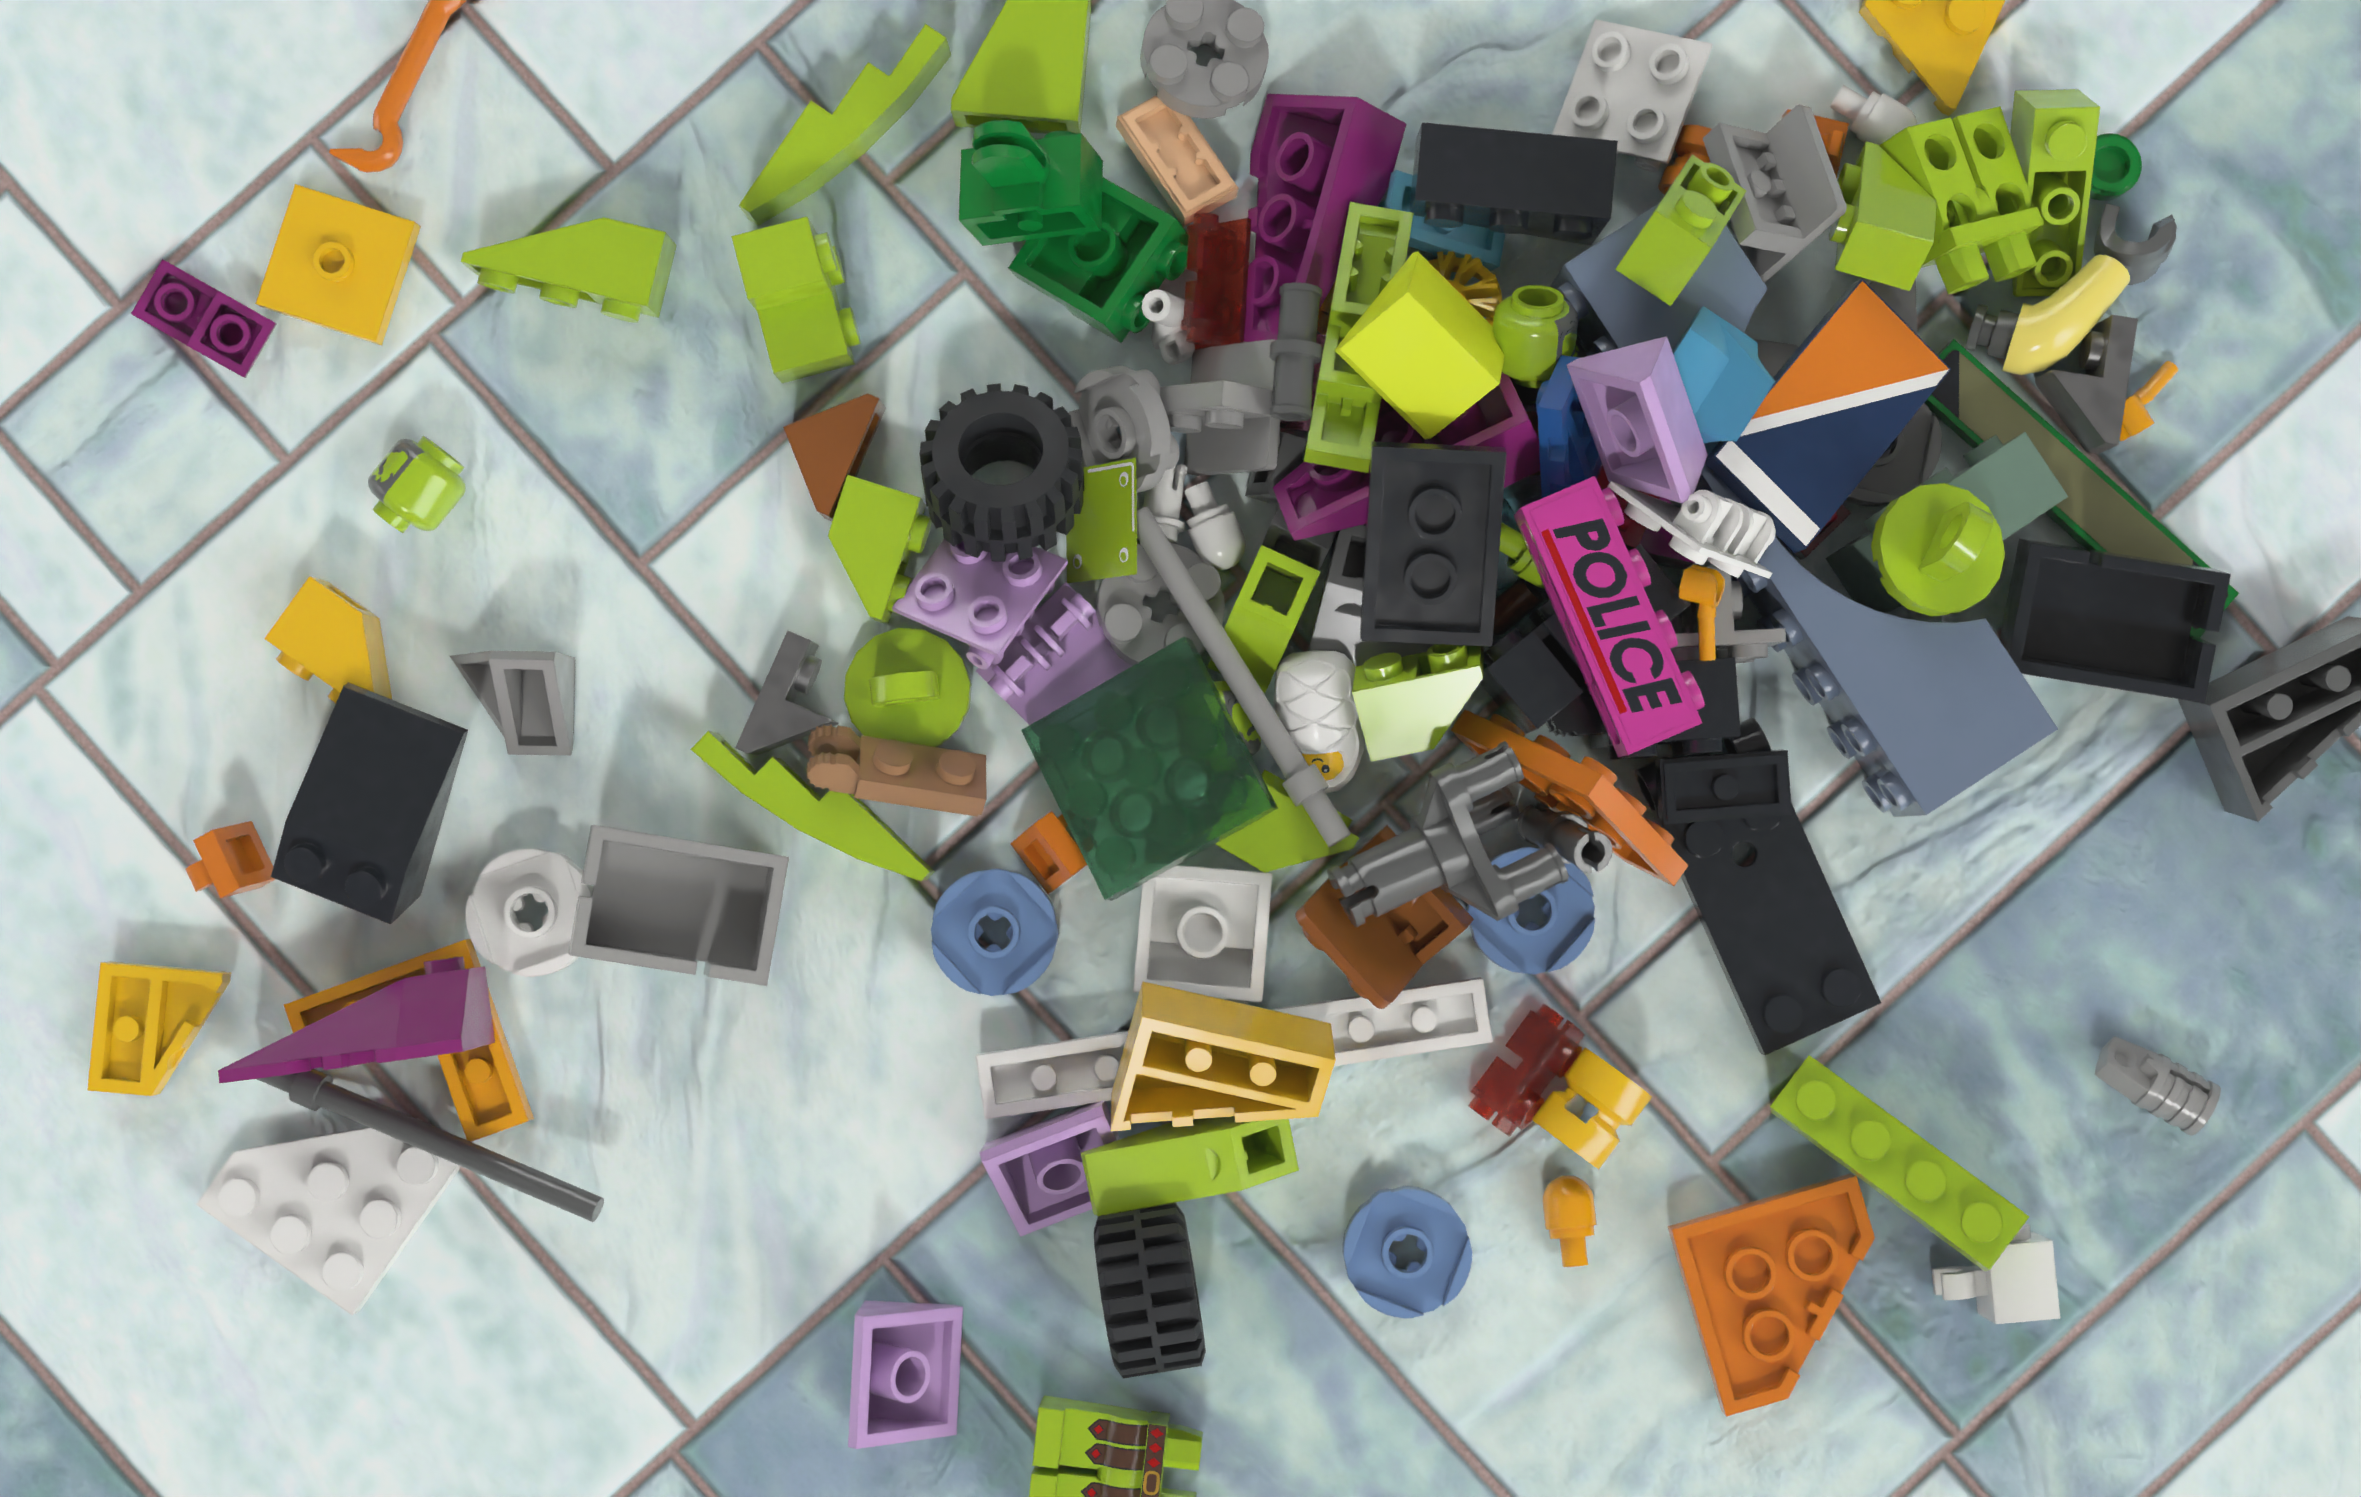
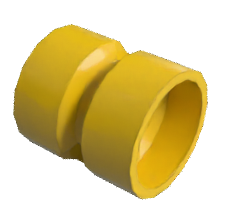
M1584 1047L1564 1075L1568 1086L1564 1092L1552 1091L1531 1120L1599 1170L1620 1142L1616 1132L1617 1128L1620 1125L1632 1126L1652 1096L1616 1068ZM1589 1102L1599 1111L1587 1123H1584L1579 1118L1583 1114L1584 1107Z

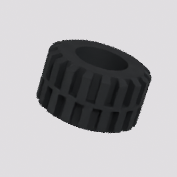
M1001 383L987 385L986 393L977 395L973 388L960 393V404L955 405L948 401L939 409L940 421L930 419L925 429L926 441L920 444L919 455L925 500L932 523L936 529H943L944 539L953 547L963 541L965 554L976 558L980 556L982 551L991 553V561L1005 562L1006 554L1017 552L1019 560L1033 557L1032 548L1038 545L1045 551L1049 550L1057 544L1056 532L1067 535L1074 527V514L1081 513L1084 503L1083 491L1085 489L1081 437L1078 428L1071 426V415L1063 406L1053 410L1052 397L1043 392H1040L1036 397L1029 396L1027 386L1014 384L1012 391H1001ZM996 461H1016L1034 470L1021 481L1008 485H991L972 477L981 467Z
M1174 1202L1098 1216L1094 1227L1095 1257L1107 1337L1113 1364L1124 1379L1202 1366L1206 1353L1205 1339L1184 1213Z

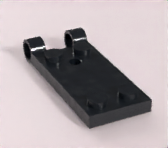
M1754 718L1740 723L1741 736L1723 740L1728 753L1771 750L1762 728ZM1655 761L1635 770L1637 782L1656 823L1674 837L1675 840L1671 847L1688 864V867L1681 876L1682 881L1761 1054L1768 1055L1881 1004L1792 803V815L1663 825L1659 823ZM1745 841L1754 848L1755 857L1751 864L1741 867L1734 862L1732 851L1736 844Z

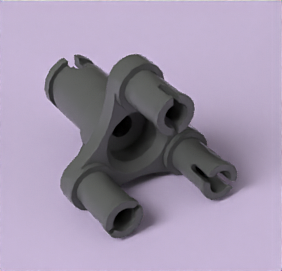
M1505 741L1499 743L1497 747L1456 767L1452 763H1447L1429 772L1430 782L1420 814L1410 818L1411 829L1348 859V865L1340 868L1336 865L1327 869L1332 887L1335 890L1339 888L1344 896L1338 900L1354 927L1366 923L1365 918L1372 914L1375 917H1379L1439 886L1446 893L1456 896L1496 921H1499L1519 911V903L1559 883L1563 884L1569 879L1564 862L1551 843L1500 869L1496 864H1491L1480 841L1479 835L1520 817L1517 804L1510 805L1509 803L1514 797L1507 785L1523 780L1524 775L1515 753Z

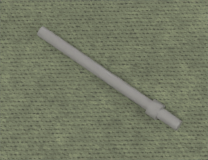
M1144 507L1137 510L1138 541L1287 779L1282 785L1296 807L1303 805L1328 847L1339 843L1351 833L1324 791L1329 787L1316 764L1309 766L1149 508Z

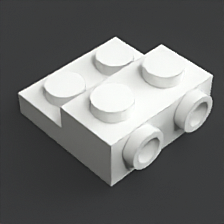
M1144 863L1133 992L1139 993L1143 981L1248 1005V1002L1261 1003L1263 999L1272 873Z

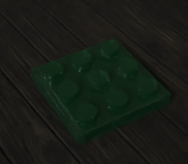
M1185 636L1021 730L1104 900L1113 901L1278 809L1192 639Z

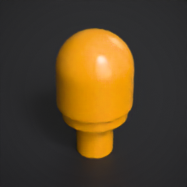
M1571 1175L1560 1176L1548 1184L1543 1194L1545 1229L1549 1230L1550 1239H1560L1563 1267L1588 1265L1585 1237L1595 1235L1594 1225H1597L1594 1196L1588 1184L1582 1179Z

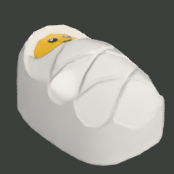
M1312 650L1292 653L1284 657L1278 665L1275 674L1273 709L1309 766L1316 764L1329 787L1324 790L1325 793L1339 791L1353 778L1360 764L1365 745V739L1352 695L1355 666L1345 654L1337 651Z

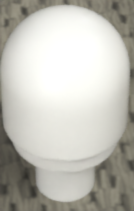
M1843 85L1830 106L1833 110L1854 121L1849 130L1857 134L1855 138L1864 143L1868 141L1880 145L1904 128L1917 125L1913 112L1907 106L1885 93L1880 95L1873 91L1867 99Z
M1207 481L1186 489L1184 492L1194 514V517L1187 520L1189 526L1187 532L1199 558L1204 563L1213 566L1216 570H1225L1235 566L1244 555L1246 541L1234 511H1230L1228 504L1217 505Z

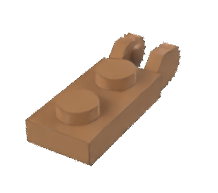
M824 724L822 727L817 726L815 730H811V735L808 737V751H811V756L815 757H810V761L807 762L806 773L807 779H810V784H814L815 788L821 787L822 790L828 788L829 791L854 794V798L976 817L982 815L987 799L986 755L906 743L898 740H887L862 735L859 737L850 727L839 725L833 727L832 724L830 726H825Z

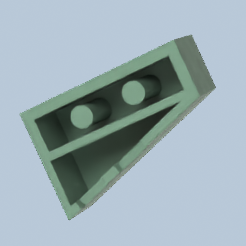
M2026 432L2002 444L1997 435H1994L1963 455L1969 466L1952 476L1946 467L1916 486L1946 483L1970 491L1989 507L2001 528L2003 540L2068 497ZM1887 506L1863 521L1868 529L1867 532L1825 558L1853 601L1883 613L1902 606L1901 603L1887 593L1879 578L1883 577L1879 570L1878 561L1873 562L1871 550L1876 521Z

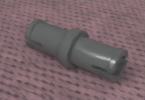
M1308 283L1283 284V287L1280 286L1279 291L1281 299L1277 340L1270 344L1269 357L1275 361L1272 408H1270L1269 415L1284 421H1307L1309 418H1312L1311 403L1314 365L1322 360V346L1316 343L1319 302L1322 296V289Z
M1537 803V809L1533 805H1528L1520 813L1517 829L1519 835L1525 841L1538 845L1540 849L1544 848V845L1551 843L1556 848L1564 864L1572 863L1586 873H1592V867L1599 872L1608 865L1612 857L1611 841L1606 835L1589 829L1581 817L1568 811L1555 812L1542 803Z

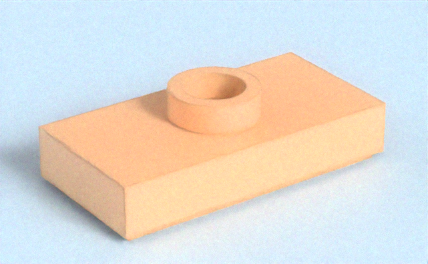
M1157 96L1117 116V130L1183 227L1236 198L1238 192L1237 185L1191 117L1170 109Z

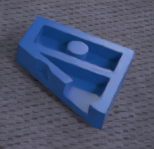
M1561 355L1550 380H1545L1538 391L1536 411L1538 415L1542 498L1593 476L1596 477L1602 465L1567 368V364L1579 359V357Z

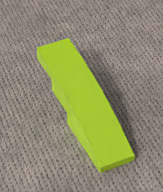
M925 24L890 76L868 62L833 114L810 101L740 202L739 207L748 220L760 226L815 193L865 154L912 107L951 57L947 38Z
M1350 202L1304 462L1365 473L1369 471L1371 441L1375 439L1382 397L1335 351V348L1406 262L1414 215L1412 212Z
M707 731L690 749L742 794L797 830L858 860L919 881H927L935 872L862 800L854 798V794L828 791L821 797L781 758L772 757L757 771L719 733Z

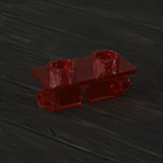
M1196 213L1194 214L1193 224L1187 226L1186 234L1189 235L1187 270L1197 273V281L1186 282L1184 317L1181 320L1180 328L1187 331L1186 341L1193 343L1195 350L1244 343L1252 219L1244 218L1219 223V216L1216 214Z
M1544 1003L1537 1013L1532 1010L1529 1011L1520 1026L1505 1044L1508 1049L1523 1059L1515 1070L1497 1056L1470 1091L1475 1096L1468 1106L1487 1121L1497 1111L1498 1115L1491 1124L1509 1137L1517 1127L1523 1130L1532 1123L1533 1120L1531 1119L1544 1103V1098L1541 1097L1543 1091L1555 1075L1562 1078L1582 1052V1047L1579 1043L1585 1034L1569 1020L1559 1030L1558 1026L1564 1018Z

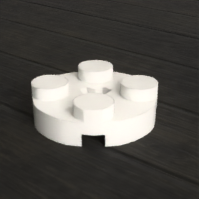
M542 849L514 850L495 858L487 864L479 874L481 877L476 882L472 895L468 896L465 908L468 934L479 954L490 963L497 964L503 970L524 977L551 974L564 969L576 961L578 957L570 956L568 952L578 896L591 898L593 885L581 883L583 870L575 865L568 856ZM528 894H533L536 902H545L548 907V914L542 917L543 926L534 931L530 922L519 923L516 912L525 907L523 897Z

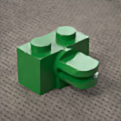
M993 120L975 127L972 139L973 148L961 149L959 221L982 246L1102 231L1103 160L1082 133L1053 131L1047 133L1044 138L1035 139L1021 122L1010 120Z

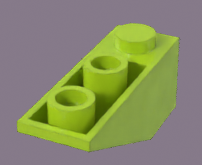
M2079 89L2015 90L2010 136L2031 198L2030 208L2038 207L2044 225L2026 234L2037 266L2012 278L2013 295L2015 297L2051 296L2082 268L2100 106Z
M602 217L463 252L461 263L476 275H479L477 283L484 287L514 294L517 284L541 290L539 298L546 302L569 308H577L578 300L581 299L602 304L601 313L606 316L638 323L640 314L659 318L677 245L664 231Z
M1235 1116L1193 1119V1126L1173 1127L1172 1122L1081 1152L1092 1210L1096 1216L1242 1191L1299 1171L1289 1119L1235 1123Z

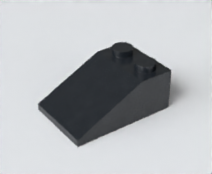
M349 682L344 685L285 821L271 877L385 923L392 924L421 896L468 729Z

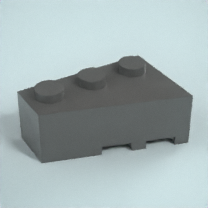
M2347 616L2209 682L2205 703L2178 699L2225 812L2259 822L2273 809L2270 803L2297 778L2304 779L2318 766L2315 761L2341 736L2349 737L2361 726V618Z

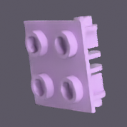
M944 539L909 584L904 598H899L892 609L898 614L967 643L970 647L966 653L968 660L976 667L985 670L990 664H999L1004 657L1003 652L1015 636H1019L1022 633L1024 623L1031 621L1035 615V608L1045 594H1050L1055 588V581L1067 566L1068 561L1038 547L1032 548L1033 557L1019 560L1018 553L1015 552L1006 554L1005 562L991 561L990 552L982 551L980 556L976 558L965 554L963 541L953 547Z
M1067 582L1035 611L1031 621L1024 623V630L1019 636H1015L1003 652L1004 657L999 664H990L985 670L980 668L976 670L995 692L1064 761L1155 671L1135 667L1125 662L1110 647V641L1104 635L1102 626H1099L1096 610L1079 593H1076Z

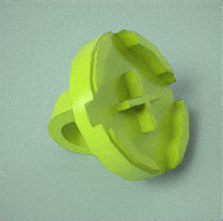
M1946 483L1920 485L1890 502L1876 521L1871 543L1873 562L1878 561L1879 570L1883 575L1879 579L1887 593L1907 609L1931 617L1961 612L1985 599L2000 579L2005 557L2001 528L1989 507L1970 491Z
M896 628L874 636L856 652L845 675L844 701L851 722L863 736L940 747L958 731L961 723H963L970 709L972 683L964 660L946 640L924 629Z

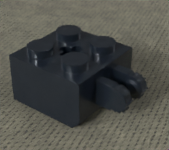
M1735 657L1716 658V660L1676 661L1680 672L1690 671L1700 688L1704 707L1697 711L1702 724L1630 755L1618 757L1588 686H1586L1587 695H1579L1547 721L1546 725L1549 728V732L1555 733V736H1558V734L1562 735V737H1565L1566 734L1570 737L1589 735L1590 749L1608 748V760L1656 756L1657 745L1671 744L1672 756L1710 754L1711 752L1723 751L1722 740L1741 736Z

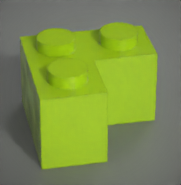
M803 217L731 236L747 299L758 313L772 370L780 382L786 383L855 365L851 346L861 344V339L852 308H840L835 285L845 283V278L835 246H832L828 233L818 234L809 218Z

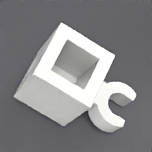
M2029 1224L2022 1226L1989 1271H1983L1974 1263L1973 1266L1968 1267L1948 1266L1932 1268L1935 1295H1942L1943 1300H1963L1976 1297L1978 1314L1994 1324L2060 1319L2053 1240L2031 1232Z

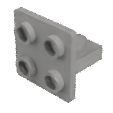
M1803 105L1795 106L1767 133L1718 123L1703 137L1710 162L1724 168L1733 177L1736 184L1747 190L1730 218V226L1736 235L1741 249L1763 282L1770 279L1845 214L1847 206L1810 107Z
M1275 339L1195 349L1192 356L1190 384L1160 387V398L1168 416L1170 431L1186 433L1184 465L1188 467L1187 474L1202 476L1268 471L1276 468L1280 444V420L1269 415L1270 408H1272L1275 361L1270 359L1269 354L1270 344Z
M1704 566L1719 571L1725 579L1724 592L1719 605L1716 607V658L1735 657L1736 663L1754 662V659L1768 657V647L1786 642L1785 628L1734 631V620L1741 619L1743 610L1740 582L1731 581V575L1716 566ZM1688 601L1690 605L1681 612L1682 633L1676 634L1678 645L1671 648L1675 661L1699 660L1698 603Z

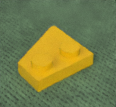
M111 961L100 962L87 1090L144 1096L160 1094L229 985L231 972Z

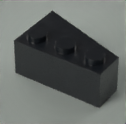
M1422 122L1416 137L1410 212L1414 213L1415 216L1424 217V223L1434 227L1456 228L1467 224L1489 228L1491 231L1499 233L1526 234L1591 246L1611 219L1618 141Z

